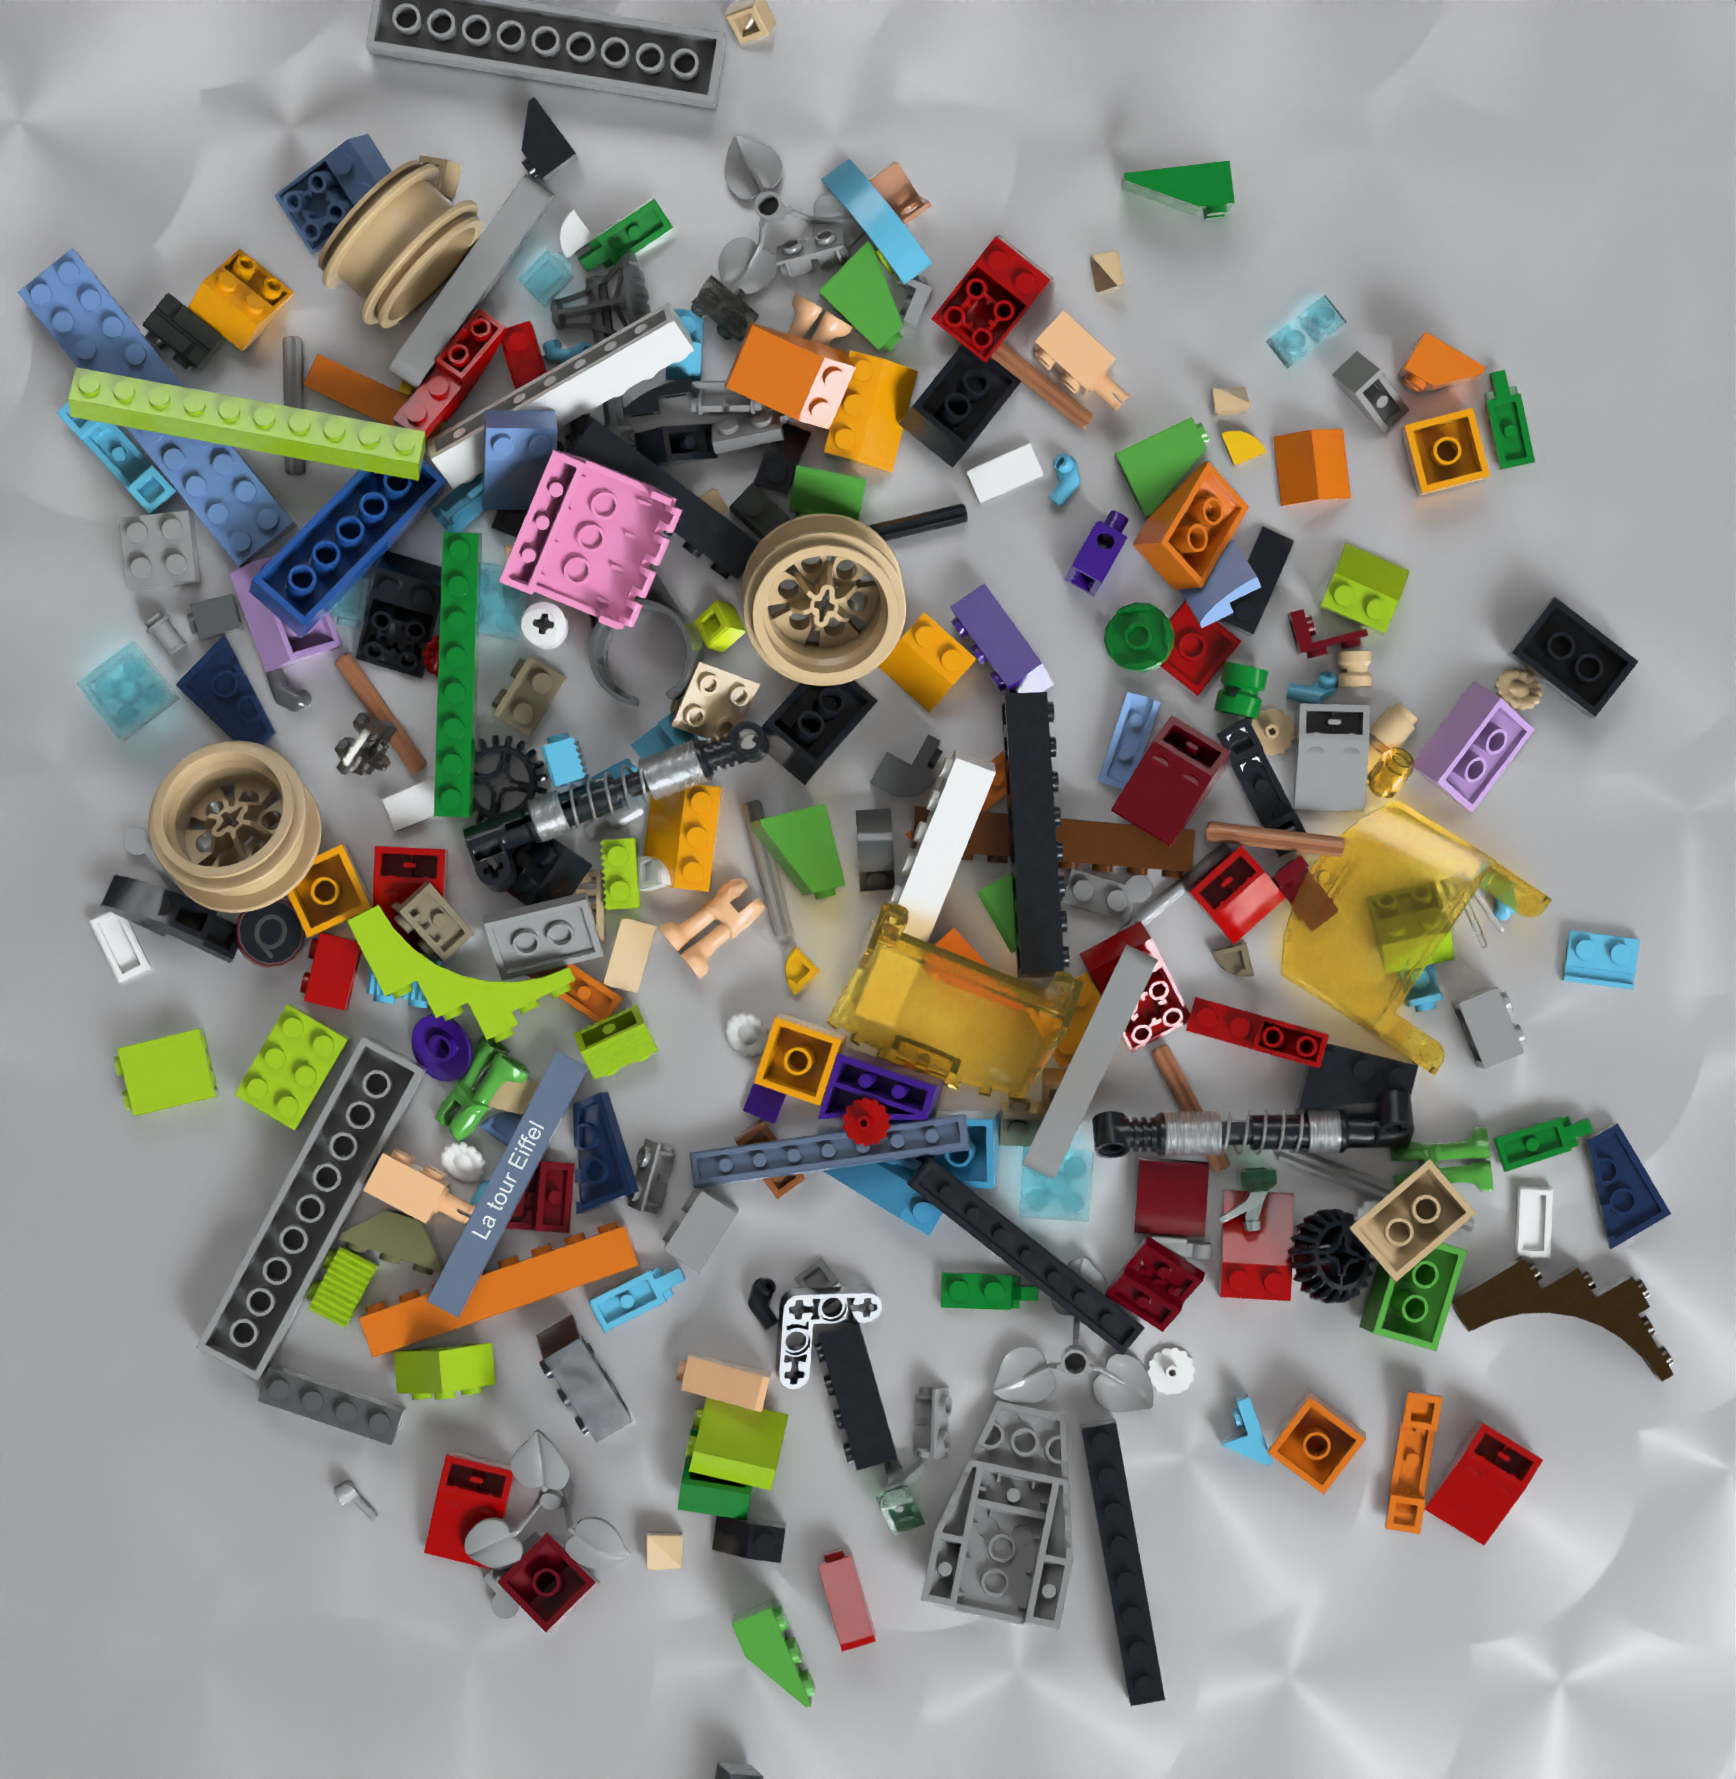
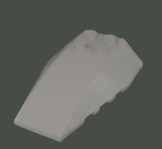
M1002 1401L996 1402L935 1530L921 1601L951 1611L1016 1625L1060 1629L1073 1563L1066 1415Z

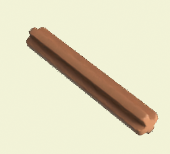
M1002 343L991 356L1080 429H1085L1092 421L1093 414L1006 344Z
M345 653L335 661L336 667L408 770L414 774L427 765L426 760L352 654Z
M1215 821L1207 823L1205 834L1206 840L1211 842L1342 857L1345 846L1344 838L1337 836Z
M1164 1044L1154 1049L1152 1056L1181 1111L1202 1112L1203 1110L1169 1046ZM1226 1153L1222 1156L1217 1154L1215 1156L1205 1155L1214 1172H1220L1230 1166Z

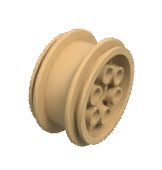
M412 160L402 164L386 175L343 218L319 255L318 267L324 272L322 277L323 284L329 289L338 288L345 284L352 288L365 301L361 310V319L368 325L378 323L383 328H390L414 313L450 278L480 236L483 223L477 217V204L472 200H465L456 205L452 204L436 189L440 171L434 164L422 166L418 161Z
M830 513L809 514L789 520L769 532L759 542L750 555L744 570L741 596L747 635L762 660L776 672L791 680L816 686H831L851 682L877 668L890 655L900 639L906 618V597L899 563L887 542L876 531L858 520ZM826 556H832L831 561H826ZM812 557H820L819 561L815 564H806L802 561ZM845 560L852 561L855 564L850 570L846 571L837 568V565ZM795 565L798 571L790 566ZM869 573L874 581L868 582L860 580L861 577ZM786 579H791L797 583L792 589H783L779 584ZM816 580H819L818 583L815 585L812 583ZM828 590L829 600H826L823 607H819L818 601L822 600L823 596H825V591ZM855 592H862L866 595L863 600L858 602L849 600ZM787 603L784 609L772 615L770 614L768 606ZM794 612L807 615L805 619L800 621L794 620L790 616ZM851 614L867 623L858 630L850 620ZM832 617L841 622L834 627L827 625L829 618ZM812 627H814L815 631H819V642L806 641Z
M226 741L212 744L193 752L181 760L166 775L158 787L151 804L148 832L152 849L158 861L172 876L177 886L186 896L211 910L241 913L273 904L290 893L304 879L316 859L321 842L322 825L320 812L313 795L301 781L293 766L282 755L258 743ZM235 791V801L232 798H227L226 794ZM280 793L282 798L270 806L269 804L276 794ZM197 822L204 825L206 830H193ZM277 822H279L277 828L271 830V827ZM251 836H253L251 842L245 845L244 843L247 840H249ZM210 846V851L205 852V849Z

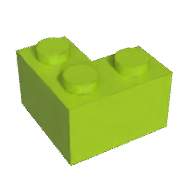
M465 1343L447 1347H419L393 1352L397 1394H411L412 1400L433 1398V1394L435 1400L456 1398L455 1391H461V1395L482 1393V1387L496 1385L492 1343Z

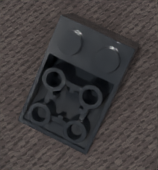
M390 551L383 555L376 569L355 659L423 678L426 667L423 665L424 658L422 652L426 650V643L430 642L431 638L436 635L440 622L441 566Z

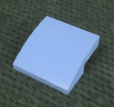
M1233 540L1227 544L1203 588L1179 589L1201 628L1232 614L1233 610L1229 602L1261 588V585L1253 569Z

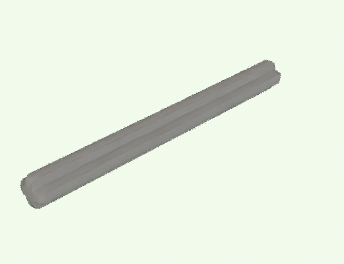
M1289 1149L1280 1150L1276 1155L1277 1160L1379 1201L1396 1188L1315 1154H1308L1302 1149H1299L1295 1155ZM1471 1217L1456 1231L1469 1235L1473 1229L1475 1219Z

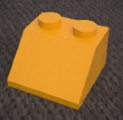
M924 612L901 637L886 660L878 667L930 713L977 659Z

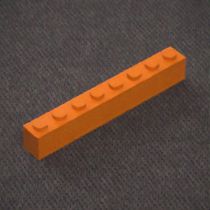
M617 1220L598 1226V1234L585 1238L584 1232L564 1238L565 1245L552 1249L549 1243L530 1250L532 1257L519 1261L518 1256L514 1255L498 1261L499 1268L488 1272L484 1269L459 1318L427 1302L431 1292L420 1295L418 1289L399 1295V1303L386 1306L385 1301H381L365 1307L367 1314L360 1316L359 1320L372 1358L639 1266L640 1262L627 1224L618 1226Z

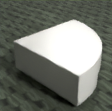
M574 210L566 217L560 231V245L567 260L586 247L589 241L595 238Z
M637 856L638 888L640 891L648 892L671 885L668 869L661 860L655 857L651 858L650 856Z

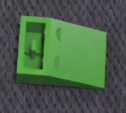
M773 1599L733 1614L732 1626L745 1657L806 1708L810 1707L812 1695L815 1694L814 1689L816 1687L809 1670H801L799 1662H802V1653L795 1637L789 1639L785 1630L788 1629L789 1622L782 1605L775 1607Z

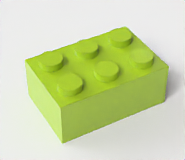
M289 1003L285 1006L234 1096L294 1131L298 1130L352 1038L296 1005Z

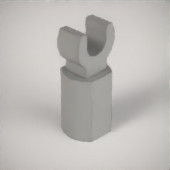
M636 798L630 799L631 810L627 809L623 801L624 807L615 810L613 817L607 813L599 818L596 823L592 822L583 827L590 840L611 828L613 831H616L644 815Z
M1152 1234V1239L1185 1260L1186 1257L1211 1259V1241H1188L1187 1236Z

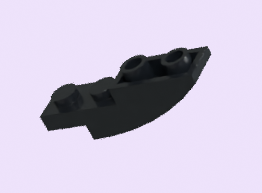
M114 875L100 907L163 937L167 933L228 963L233 961L239 948L234 935V923L217 916L218 911L201 906L186 896L156 885Z

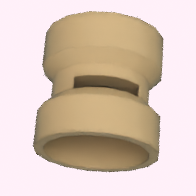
M1371 651L1336 652L1337 664L1340 666V670H1342V673L1337 676L1338 688L1372 687V675L1367 672L1368 665L1372 662Z

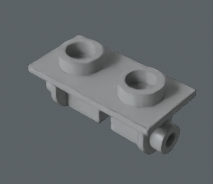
M844 229L837 231L824 230L814 237L803 240L790 239L777 246L776 265H780L782 275H789L790 278L814 272L813 259H818L821 270L845 264V260L851 257L848 246H844Z
M692 381L693 398L691 399V410L695 414H755L756 412L764 411L763 404L727 389L724 386L726 381Z
M645 1138L644 1145L639 1149L636 1158L638 1168L635 1179L639 1192L628 1196L629 1207L657 1214L658 1208H662L668 1184L658 1182L656 1179L657 1175L670 1177L676 1155L673 1153V1145L657 1143Z
M919 1387V1394H915V1419H927V1426L915 1425L914 1451H917V1458H930V1460L946 1458L951 1446L948 1417L952 1411V1399L949 1396V1387L938 1389Z

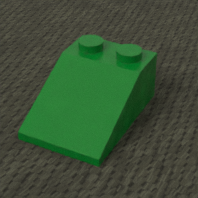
M1230 160L1124 173L1121 181L1122 190L1194 216L1204 215V220L1225 218V214L1231 211L1235 203Z

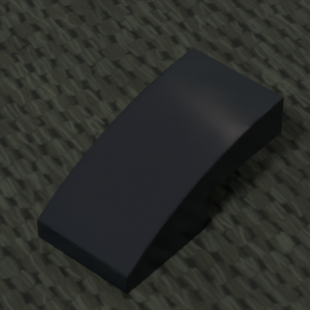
M691 378L666 383L642 394L624 408L626 419L661 414L659 400L693 395Z

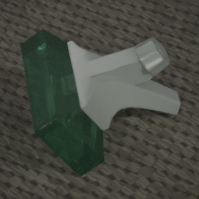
M1272 1167L1236 1169L1237 1183L1247 1189L1246 1196L1240 1204L1228 1212L1222 1213L1218 1219L1225 1223L1245 1213V1221H1243L1244 1230L1248 1232L1260 1230L1259 1215L1268 1191L1277 1184L1276 1169Z
M922 1458L917 1460L903 1473L901 1471L902 1465L898 1459L884 1464L886 1474H888L887 1487L883 1489V1493L876 1497V1500L892 1536L925 1524L922 1513L910 1489L913 1482L928 1465L927 1461Z

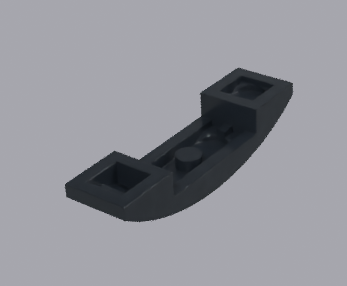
M1248 717L1217 732L1216 735L1220 744L1231 751L1228 761L1262 827L1306 833L1263 751V746ZM1275 849L1279 857L1291 852Z

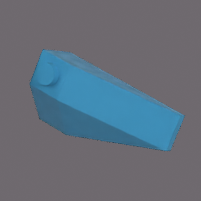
M935 1112L928 1119L966 1114L971 1150L931 1155L929 1157L969 1188L994 1189L1000 1150V1112ZM889 1120V1123L895 1124L917 1120ZM928 1156L888 1161L886 1163L898 1164L916 1171Z
M881 1162L823 1171L928 1236L943 1212L907 1185L908 1180L916 1172L915 1170L898 1164L892 1165Z

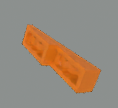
M317 354L303 383V386L382 424L396 426L392 418L410 398L320 354ZM443 420L426 437L425 443L427 446V441L439 434L444 424Z

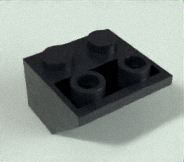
M555 838L541 843L531 841L510 849L517 871V879L512 888L507 890V892L526 906L573 895L593 865ZM498 865L492 875L494 878L499 877V870L501 868Z

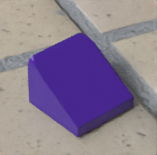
M753 1083L743 1111L775 1124L787 1094Z

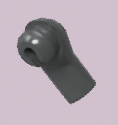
M283 669L266 673L273 698L278 705L293 712H301L311 705L312 698L308 691H297L288 687Z

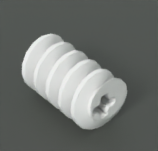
M537 602L530 605L524 612L521 619V629L525 637L535 646L542 649H553L560 646L566 640L569 633V621L565 613L555 604ZM548 617V620L554 626L553 629L548 628L546 633L543 634V631L537 625L538 622L543 623L545 618Z

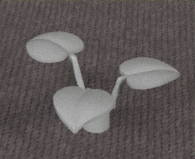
M739 135L733 138L727 152L725 163L726 181L731 192L742 200H750L760 193L755 199L754 209L761 220L759 222L760 231L757 245L753 240L741 237L727 243L720 254L718 269L722 282V291L728 297L752 295L764 289L773 280L777 271L776 256L771 251L763 249L766 240L767 225L780 223L786 214L808 223H815L812 232L813 237L824 230L837 231L844 229V246L847 245L848 248L853 246L864 235L863 230L847 210L841 207L831 193L823 195L815 201V217H811L792 209L790 206H785L784 202L775 192L766 191L765 189L775 187L781 179L783 170L781 159L771 147Z
M1079 1257L1067 1264L1068 1267L1105 1295L1109 1287L1108 1283L1088 1258ZM1051 1299L1052 1305L1058 1314L1072 1315ZM1074 1317L1073 1345H1069L1063 1350L1061 1362L1046 1364L1044 1354L1035 1347L1020 1346L1014 1348L1002 1360L992 1388L993 1394L1004 1400L1015 1403H1035L1046 1399L1056 1388V1378L1050 1371L1051 1369L1063 1370L1070 1377H1080L1086 1372L1098 1371L1101 1374L1093 1382V1393L1097 1402L1105 1409L1113 1412H1129L1151 1409L1153 1406L1151 1379L1145 1367L1135 1357L1116 1353L1108 1359L1106 1368L1101 1365L1089 1364L1088 1351L1079 1345L1080 1321L1076 1317Z
M539 1429L517 1449L511 1460V1471L519 1483L532 1489L541 1487L535 1503L512 1531H510L504 1520L500 1518H487L479 1521L471 1528L464 1543L466 1554L476 1562L493 1569L503 1570L511 1568L521 1559L523 1554V1546L515 1536L522 1531L539 1507L543 1506L550 1511L564 1507L567 1531L572 1534L565 1544V1549L574 1561L589 1568H608L623 1562L631 1553L625 1546L617 1529L602 1518L585 1517L578 1521L576 1527L573 1526L571 1512L573 1501L568 1498L572 1488V1480L569 1477L568 1465L555 1444Z

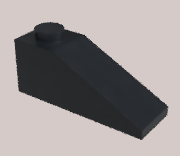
M1262 526L1247 559L1259 580L1261 588L1229 602L1233 613L1220 619V623L1250 637L1254 635L1294 540Z

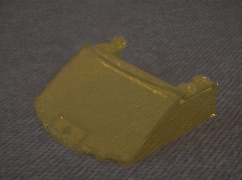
M1397 800L1365 815L1342 835L1338 836L1345 840L1342 857L1320 855L1309 870L1292 903V910L1284 931L1281 975L1414 1065H1417L1423 1071L1435 1076L1444 1061L1443 1047L1438 1041L1395 1012L1479 887L1525 917L1539 916L1545 911L1552 899L1496 862L1497 860Z
M884 902L875 919L871 920L826 1023L834 1029H839L842 1026L851 1033L849 1041L857 1046H860L864 1041L878 1049L876 1057L945 1080V1086L959 1090L960 1084L963 1083L979 1087V1095L990 1097L992 1090L1009 1093V1100L1022 1101L1068 1031L1084 982L1075 979L1068 972L1057 971L1045 989L903 933L909 920V911L901 905Z

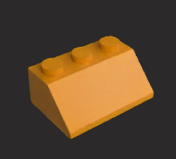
M850 350L849 358L856 368L830 426L824 456L892 473L903 428L898 423L908 412L918 371L883 358Z
M697 784V786L694 785V787L691 786L687 790L674 792V794L667 797L664 796V798L661 797L658 800H654L651 795L644 856L655 857L664 863L671 879V885L666 887L710 892L722 787Z

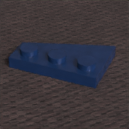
M223 635L176 684L233 741H249L265 746L277 733L226 635Z
M601 1092L574 1103V1146L578 1149L579 1169L575 1170V1183H579L580 1202H576L577 1215L587 1213L639 1192L609 1093Z
M1614 1123L1586 1140L1609 1249H1613L1671 1214L1618 1123Z

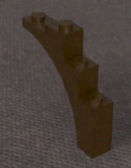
M1518 1257L1453 1296L1451 1306L1468 1332L1494 1320L1519 1314L1553 1313L1573 1316L1602 1326L1620 1337L1641 1356L1654 1376L1661 1382L1674 1375L1669 1367L1674 1364L1670 1354L1664 1346L1658 1348L1652 1338L1656 1334L1653 1325L1646 1315L1641 1318L1639 1316V1313L1650 1307L1646 1298L1651 1296L1640 1278L1634 1280L1632 1276L1627 1274L1594 1294L1592 1289L1596 1288V1285L1586 1269L1580 1271L1578 1267L1572 1266L1539 1285L1537 1281L1542 1279V1276L1533 1261L1531 1260L1526 1263L1522 1257Z

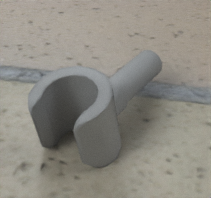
M346 1480L334 1487V1494L341 1505L352 1500L372 1521L378 1516L359 1495L352 1481Z

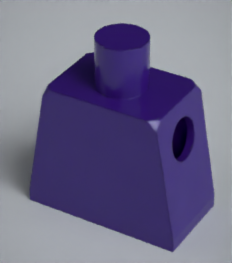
M1110 510L1104 523L1097 520L1064 580L1095 596L1128 538L1122 532L1129 519L1115 510ZM1098 544L1104 545L1107 549L1101 548Z

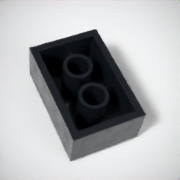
M1556 597L1549 599L1507 654L1588 718H1594L1598 715L1639 662Z

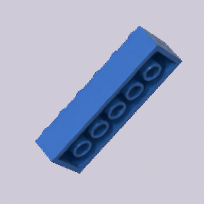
M424 459L419 481L358 470L252 578L249 592L302 639L443 494L447 480Z

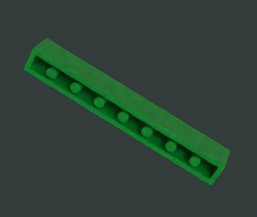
M443 532L434 816L470 817L473 815L482 533Z

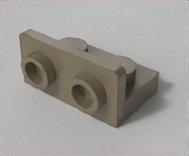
M529 655L526 661L522 658L518 660L510 674L514 678L508 690L502 688L491 706L496 708L493 713L495 717L531 738L567 678Z
M428 881L424 882L401 905L395 902L391 906L398 914L393 919L407 934L413 931L420 940L416 945L430 959L435 955L445 962L475 934Z
M1014 1097L1009 1099V1101H1002L1000 1145L1030 1147L1053 1099H1047L1044 1103L1030 1102L1029 1099L1023 1097Z

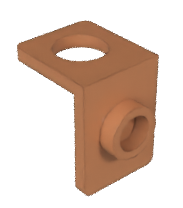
M897 162L891 163L869 179L904 225L931 207L929 200L918 195Z

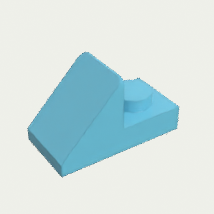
M673 309L689 331L695 351L688 354L684 360L667 366L666 380L691 378V381H701L704 310Z
M671 713L632 743L631 746L640 758L643 759L647 756L650 757L654 753L663 752L667 748L676 747L680 743L683 744L684 742L698 739L700 736L671 726L675 717L674 713Z
M1246 1394L1235 1398L1237 1407L1231 1409L1237 1428L1244 1427L1246 1432L1221 1440V1445L1265 1466L1273 1464L1270 1454L1267 1453L1268 1448L1250 1397Z

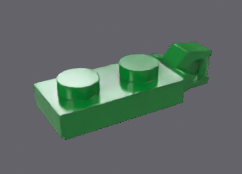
M651 197L596 234L595 238L589 241L592 248L578 257V260L587 272H590L600 264H603L607 269L615 265L626 251H633L634 254L671 230L673 226L655 198Z
M1505 370L1492 372L1489 374L1492 391L1485 392V405L1499 470L1534 463L1535 459L1521 393L1518 394L1517 386H1508Z
M1569 1116L1556 1117L1495 1137L1493 1141L1503 1171L1507 1172L1572 1151L1571 1148L1578 1146L1576 1138L1593 1133V1129L1588 1118L1571 1123Z
M942 1272L941 1308L1020 1309V1301H1038L1039 1288L1035 1285H1020L1021 1277L1012 1276V1274Z

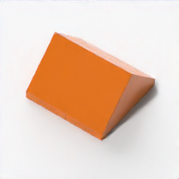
M1312 429L1273 437L1281 507L1351 499L1343 429Z

